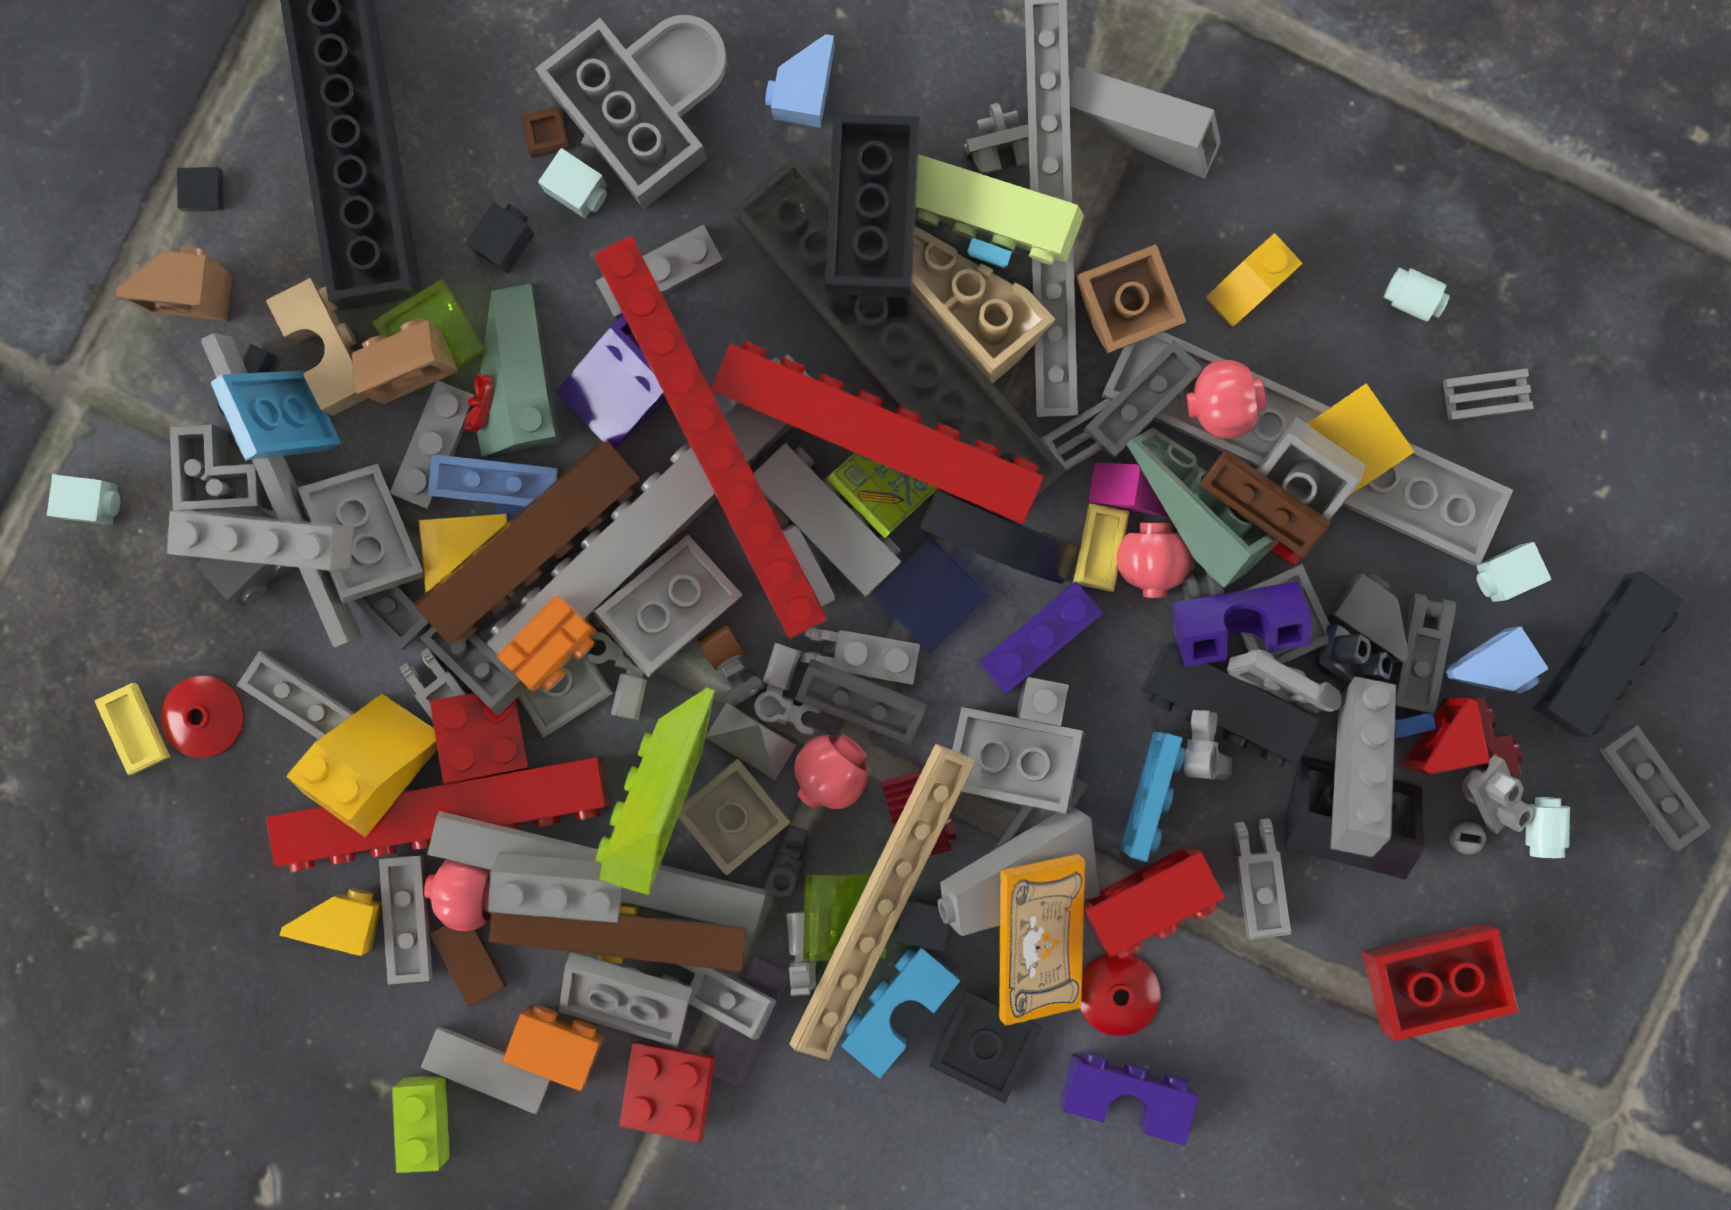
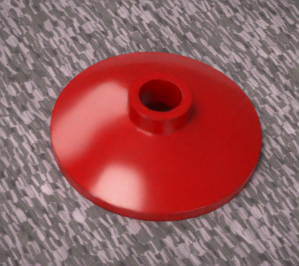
M194 676L178 683L168 693L161 710V725L167 740L179 752L196 758L213 757L229 749L240 736L244 725V708L238 693L227 682L212 676ZM196 709H199L203 714V720L198 725L192 721V713Z
M1105 954L1093 960L1083 971L1080 1010L1089 1024L1098 1031L1112 1036L1131 1035L1147 1026L1155 1016L1160 1002L1159 983L1152 969L1140 958L1134 955L1119 958L1118 954L1110 957L1108 954ZM1119 989H1124L1128 993L1127 1000L1122 1004L1115 1003L1113 1000L1114 993Z

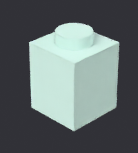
M562 148L538 181L546 194L586 219L590 211L596 212L607 197L605 189L608 185L603 176Z
M52 474L47 516L65 520L113 525V518L120 509V495L117 492L118 485L102 480Z
M1534 542L1518 545L1476 566L1479 572L1477 575L1478 585L1485 596L1491 597L1492 602L1508 600L1552 580Z

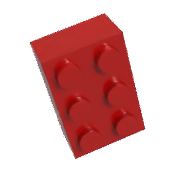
M1186 845L1100 889V896L1084 900V915L1104 951L1110 957L1118 954L1119 958H1124L1141 949L1142 945L1140 942L1155 934L1157 939L1177 931L1180 928L1178 922L1191 915L1195 919H1199L1214 912L1218 908L1216 902L1225 897L1203 854Z
M1478 923L1362 951L1381 1032L1394 1041L1519 1012L1498 928Z

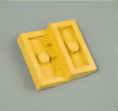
M1367 383L1307 423V425L1366 464L1361 481L1350 495L1415 452Z
M506 514L418 520L425 593L507 523ZM513 590L507 595L514 596Z

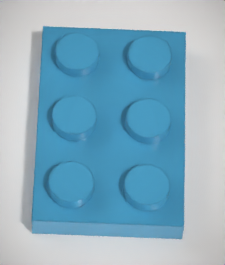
M308 370L226 374L210 382L217 396L219 406L227 418L236 443L241 449L245 460L331 451L341 444L329 415L320 410L303 376V373Z
M1153 731L1119 849L1130 857L1147 862L1149 853L1155 854L1158 850L1162 836V830L1157 828L1161 812H1168L1173 799L1174 789L1169 788L1173 771H1180L1185 757V748L1180 747L1181 737Z

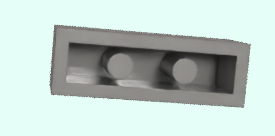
M498 853L491 870L488 912L618 923L623 887L599 880L602 863L597 861Z

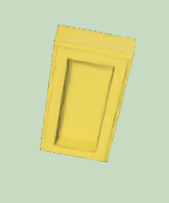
M1088 504L1072 583L1077 581L1082 587L1114 592L1118 573L1117 550L1125 537L1130 511Z
M131 683L95 700L96 706L128 775L137 774L171 758L137 683Z

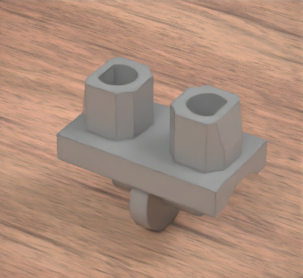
M999 103L990 104V117L977 120V127L979 132L993 129L994 133L967 139V144L963 145L966 157L972 156L977 172L982 175L995 173L1002 169L997 149L1008 146L1012 148L1016 167L1029 164L1028 124L1006 130L1005 126L1019 123L1017 111L1002 114Z
M1494 755L1490 759L1489 767L1486 771L1473 770L1462 782V791L1465 798L1477 805L1488 830L1498 834L1504 826L1520 832L1533 819L1534 813L1531 806L1521 800L1524 790L1520 780L1511 776L1504 759Z

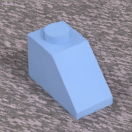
M825 34L779 66L776 81H768L765 105L771 106L773 120L821 128L834 55L833 35Z
M1520 626L1506 628L1445 667L1442 678L1497 691L1516 690L1520 694L1540 682L1537 676L1549 668Z

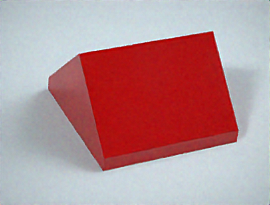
M1444 698L1433 715L1436 729L1420 734L1400 766L1407 771L1433 774L1489 763L1490 760L1478 703L1471 698Z

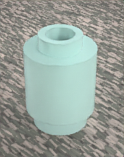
M1398 268L1384 294V298L1392 301L1391 306L1428 322L1432 315L1437 318L1440 317L1450 295L1444 293L1446 284L1412 268L1408 271Z
M1535 797V804H1529L1533 810L1534 817L1526 825L1525 845L1530 846V856L1564 858L1565 848L1569 847L1570 807L1561 806V798Z

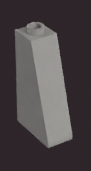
M1075 67L1069 79L1070 122L1195 176L1206 178L1221 143L1213 109L1084 68Z
M1070 806L1068 815L1061 813L1053 814L941 881L942 898L938 900V909L945 924L948 923L961 936L1000 925L1002 869L1079 854L1085 860L1084 900L1100 896L1091 818L1074 806Z

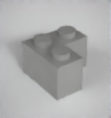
M213 425L170 427L173 511L195 510L215 513L253 512L256 508L262 511H273L255 465H230L228 431Z

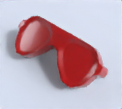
M477 373L474 381L477 398L470 397L468 399V405L475 407L465 418L466 426L464 429L478 432L485 425L494 391L491 376Z

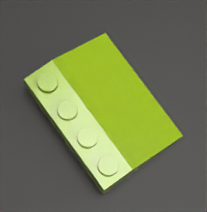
M705 688L659 718L653 734L647 732L644 734L638 756L643 757L639 768L631 767L624 790L629 791L625 803L617 802L611 817L610 825L615 827L611 838L605 836L602 838L595 861L602 863L599 880L649 896L702 756L715 690Z

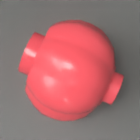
M1221 360L1209 364L1198 375L1194 392L1186 393L1189 418L1197 417L1208 433L1222 439H1233L1245 435L1257 424V412L1266 410L1262 378H1252L1249 368L1237 361Z
M1142 522L1140 523V532L1128 533L1117 550V566L1121 576L1127 583L1143 589V597L1148 598L1168 597V590L1183 584L1185 578L1193 571L1195 559L1181 535L1173 533V523Z
M844 734L839 739L832 735H822L809 740L799 751L794 763V775L801 788L797 795L805 804L813 809H816L819 805L831 809H843L853 805L866 790L869 780V768L863 762L867 757L866 752L854 740Z
M447 859L435 875H428L424 887V896L426 899H431L433 912L444 925L457 931L469 932L484 926L492 917V912H488L491 870Z

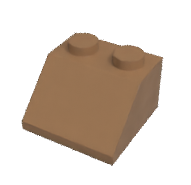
M1157 244L1081 273L1075 279V289L1087 320L1107 353L1187 322Z
M182 246L180 247V252L163 251L117 287L116 297L146 313L228 322L234 274L221 266L220 260L206 256L205 250Z
M422 318L414 319L403 324L400 327L401 332L390 337L379 335L363 342L364 348L352 353L354 387L357 394L386 404L459 372L440 326L429 320L424 321Z

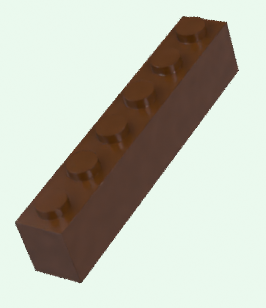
M607 440L599 442L413 603L414 607L449 645L455 640L460 644L463 643L479 629L475 622L487 612L492 616L495 615L511 601L507 594L521 584L525 588L534 582L543 572L539 566L552 556L556 561L574 546L570 539L583 529L588 533L605 519L601 512L614 502L619 506L630 498L636 491L632 485L640 478Z

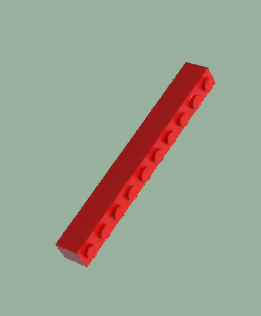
M632 235L593 254L787 636L790 639L827 620Z

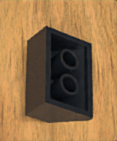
M1302 756L1298 763L1285 815L1284 848L1406 880L1424 850L1422 787L1393 779L1391 838L1373 857L1331 849L1335 764Z

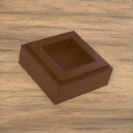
M561 106L521 115L529 154L532 158L558 153L561 148L565 151L572 150Z

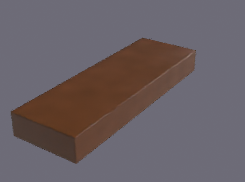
M1227 449L1222 452L1199 484L1206 491L1303 558L1327 530L1331 522Z

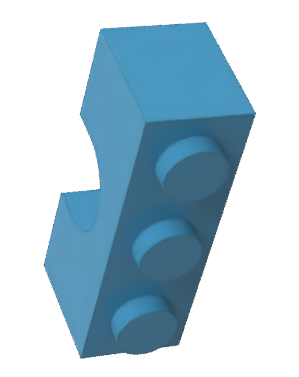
M918 946L915 950L908 947L894 964L898 971L888 983L884 979L878 982L867 997L871 1004L862 1015L855 1011L843 1031L845 1035L841 1040V1047L879 1079L907 1047L906 1038L896 1031L890 1022V1015L893 1009L904 1001L912 1000L920 1002L931 1012L935 1013L961 981L959 975L925 947Z

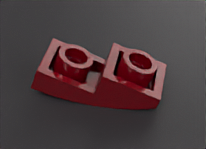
M1470 697L1478 703L1489 760L1496 755L1505 760L1512 777L1522 775L1519 764H1522L1523 756L1518 742L1512 739L1511 734H1494L1492 728L1496 727V717L1491 705L1486 704L1484 697Z

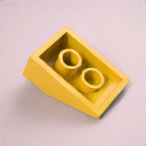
M380 694L317 740L286 777L304 795L366 837L437 750L434 728L384 694Z

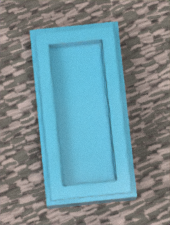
M972 238L967 251L970 258L1003 270L1007 268L1012 252L975 238Z

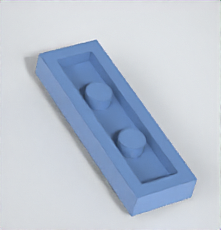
M432 454L428 496L527 506L557 480L558 468Z

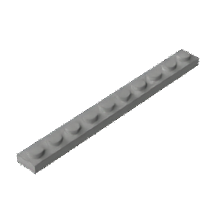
M1025 0L1030 190L1072 203L1067 0ZM1073 244L1067 263L1054 259L1053 264L1050 265L1032 258L1033 295L1055 318L1054 323L1035 343L1037 417L1078 415Z

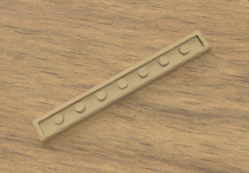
M935 744L789 1043L794 1051L830 1060L975 764V761L970 757Z

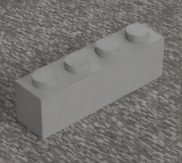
M785 443L754 473L762 492L800 529L801 533L834 567L867 598L901 565V561L896 557L901 550L888 536L886 538L883 536L878 538L868 528L870 523L854 507L850 509L839 498L842 494L827 480L828 475L822 480L811 469L815 462L800 446L792 450Z
M195 510L170 511L167 554L320 570L351 568L354 526Z
M1355 676L1341 695L1342 704L1338 708L1331 849L1373 857L1391 838L1396 685Z

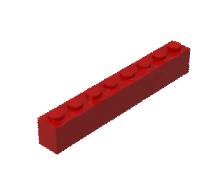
M744 341L741 348L731 343L729 344L711 391L1024 524L1044 479L1043 476L1036 474L1039 468L1038 465L1015 456L1013 463L997 457L1000 449L980 440H976L974 447L958 440L961 432L937 423L935 430L919 424L921 415L900 406L896 414L880 407L883 399L860 390L857 397L843 392V382L822 373L819 380H815L803 374L805 366L782 357L780 364L765 358L767 350L747 341Z
M599 756L402 792L366 837L323 807L266 817L274 867L289 864L290 872L315 868L314 860L330 857V863L333 865L356 860L355 852L371 850L372 857L397 853L396 845L412 842L413 850L427 848L430 846L439 811L520 830L519 822L534 820L535 827H543L560 823L559 815L575 813L576 820L601 816L600 808L611 805L603 757Z

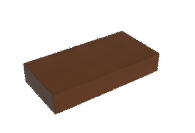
M445 925L429 934L468 1007L507 986L478 929L464 932L451 929Z

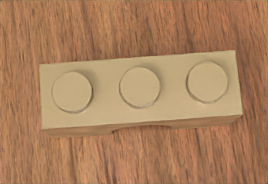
M309 278L266 300L285 338L295 344L311 337H321L324 342L325 354L322 361L316 367L303 373L321 411L334 416L368 399L357 394L354 387L352 353L355 351L352 346L357 344L356 338L346 322L340 323L334 311L338 307L328 301L326 286L322 287Z

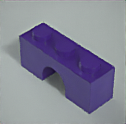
M1076 581L1070 584L1030 620L1004 639L977 663L1003 694H1007L1103 613Z
M1298 581L1173 602L1174 635L1185 667L1227 660V638L1236 633L1246 632L1259 636L1264 641L1269 653L1310 646L1312 615Z
M1084 1052L1083 1057L1072 1054L1059 1101L1063 1112L1104 1123L1107 1110L1116 1098L1123 1095L1136 1096L1143 1103L1139 1126L1144 1134L1186 1146L1199 1098L1193 1088L1188 1087V1080L1171 1074H1165L1164 1080L1148 1076V1069L1131 1063H1125L1124 1068L1109 1065L1107 1057L1092 1052Z

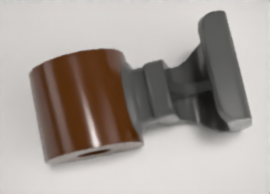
M727 623L697 639L714 670H722L726 679L730 682L731 690L726 693V697L733 707L766 689L761 679L750 675L742 664L741 659L746 653Z

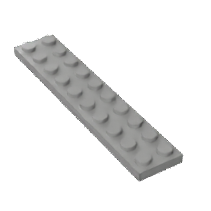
M1161 332L1123 347L1101 397L1113 400L1173 340L1203 369L1211 363L1225 359L1168 333ZM1251 371L1252 378H1262L1266 410L1257 412V424L1245 435L1233 439L1218 438L1208 433L1197 417L1189 418L1186 393L1194 392L1198 375L1153 420L1222 452L1227 449L1244 462L1259 467L1296 417L1307 424L1331 407ZM1409 443L1415 451L1414 453L1347 497L1341 505L1477 566L1483 560L1513 490Z

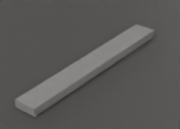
M212 333L201 339L216 378L226 374L248 373L233 337ZM285 457L252 459L277 519L308 522L297 495L298 487ZM299 567L332 646H347L362 640L363 637L348 603L342 604L329 570Z
M439 811L427 855L492 870L498 853L595 861L598 849ZM660 864L649 896L623 887L622 901L715 924L747 927L748 932L755 933L766 890Z

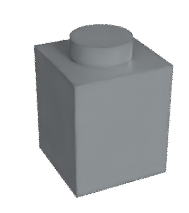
M1026 677L1022 682L1016 718L1061 726L1069 685Z

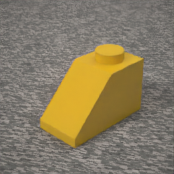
M1274 233L1212 290L1205 299L1233 328L1303 263Z
M349 888L348 893L344 892L328 899L283 926L280 936L362 956L372 951L382 913V902L373 900L372 892Z

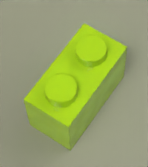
M440 1075L404 1077L392 1087L396 1173L439 1171L450 1159L446 1078Z

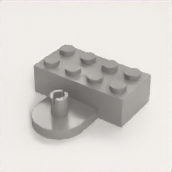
M692 15L672 16L657 24L625 49L603 20L599 18L535 68L547 89L643 209L647 208L707 160L703 145L680 118L719 86L726 71L727 55L723 40L718 31L704 19Z

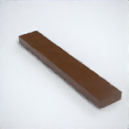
M492 912L488 942L741 972L747 927L619 913L618 923Z

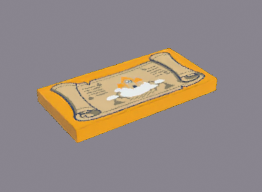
M1079 854L1001 870L999 1019L1005 1026L1081 1008L1085 860Z

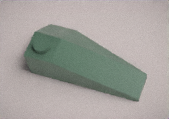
M529 283L491 291L480 373L491 376L494 391L486 423L477 432L481 457L485 459L561 444L563 439L533 284Z
M1151 428L1130 439L1127 444L1129 450L1192 556L1205 569L1206 573L1214 580H1217L1224 588L1245 575L1280 542L1199 486L1208 472L1196 465L1197 459L1193 453L1155 428Z

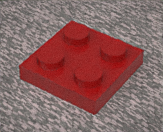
M475 693L429 701L444 785L528 769L516 699L498 716Z
M633 1042L619 1126L697 1143L702 1141L716 1056L648 1042Z

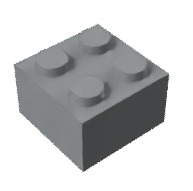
M1296 417L1257 468V471L1330 520L1361 481L1366 464Z

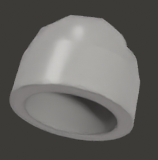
M1464 820L1452 826L1449 832V841L1456 851L1464 854H1475L1484 847L1486 834L1479 824ZM1461 833L1478 835L1476 843L1460 841Z

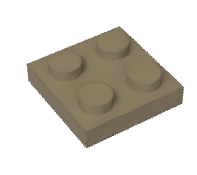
M739 758L683 804L678 817L726 876L791 823Z

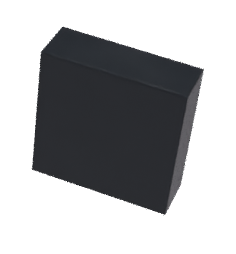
M219 167L177 168L178 209L182 212L223 210L222 170Z

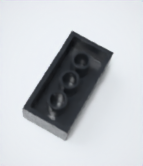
M858 114L833 115L825 274L827 294L912 298L920 133L919 117Z

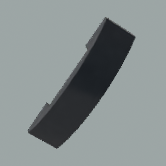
M936 489L920 525L921 529L976 554L1019 571L1061 584L1064 583L1080 546L1044 531L1039 532L979 508L972 502Z

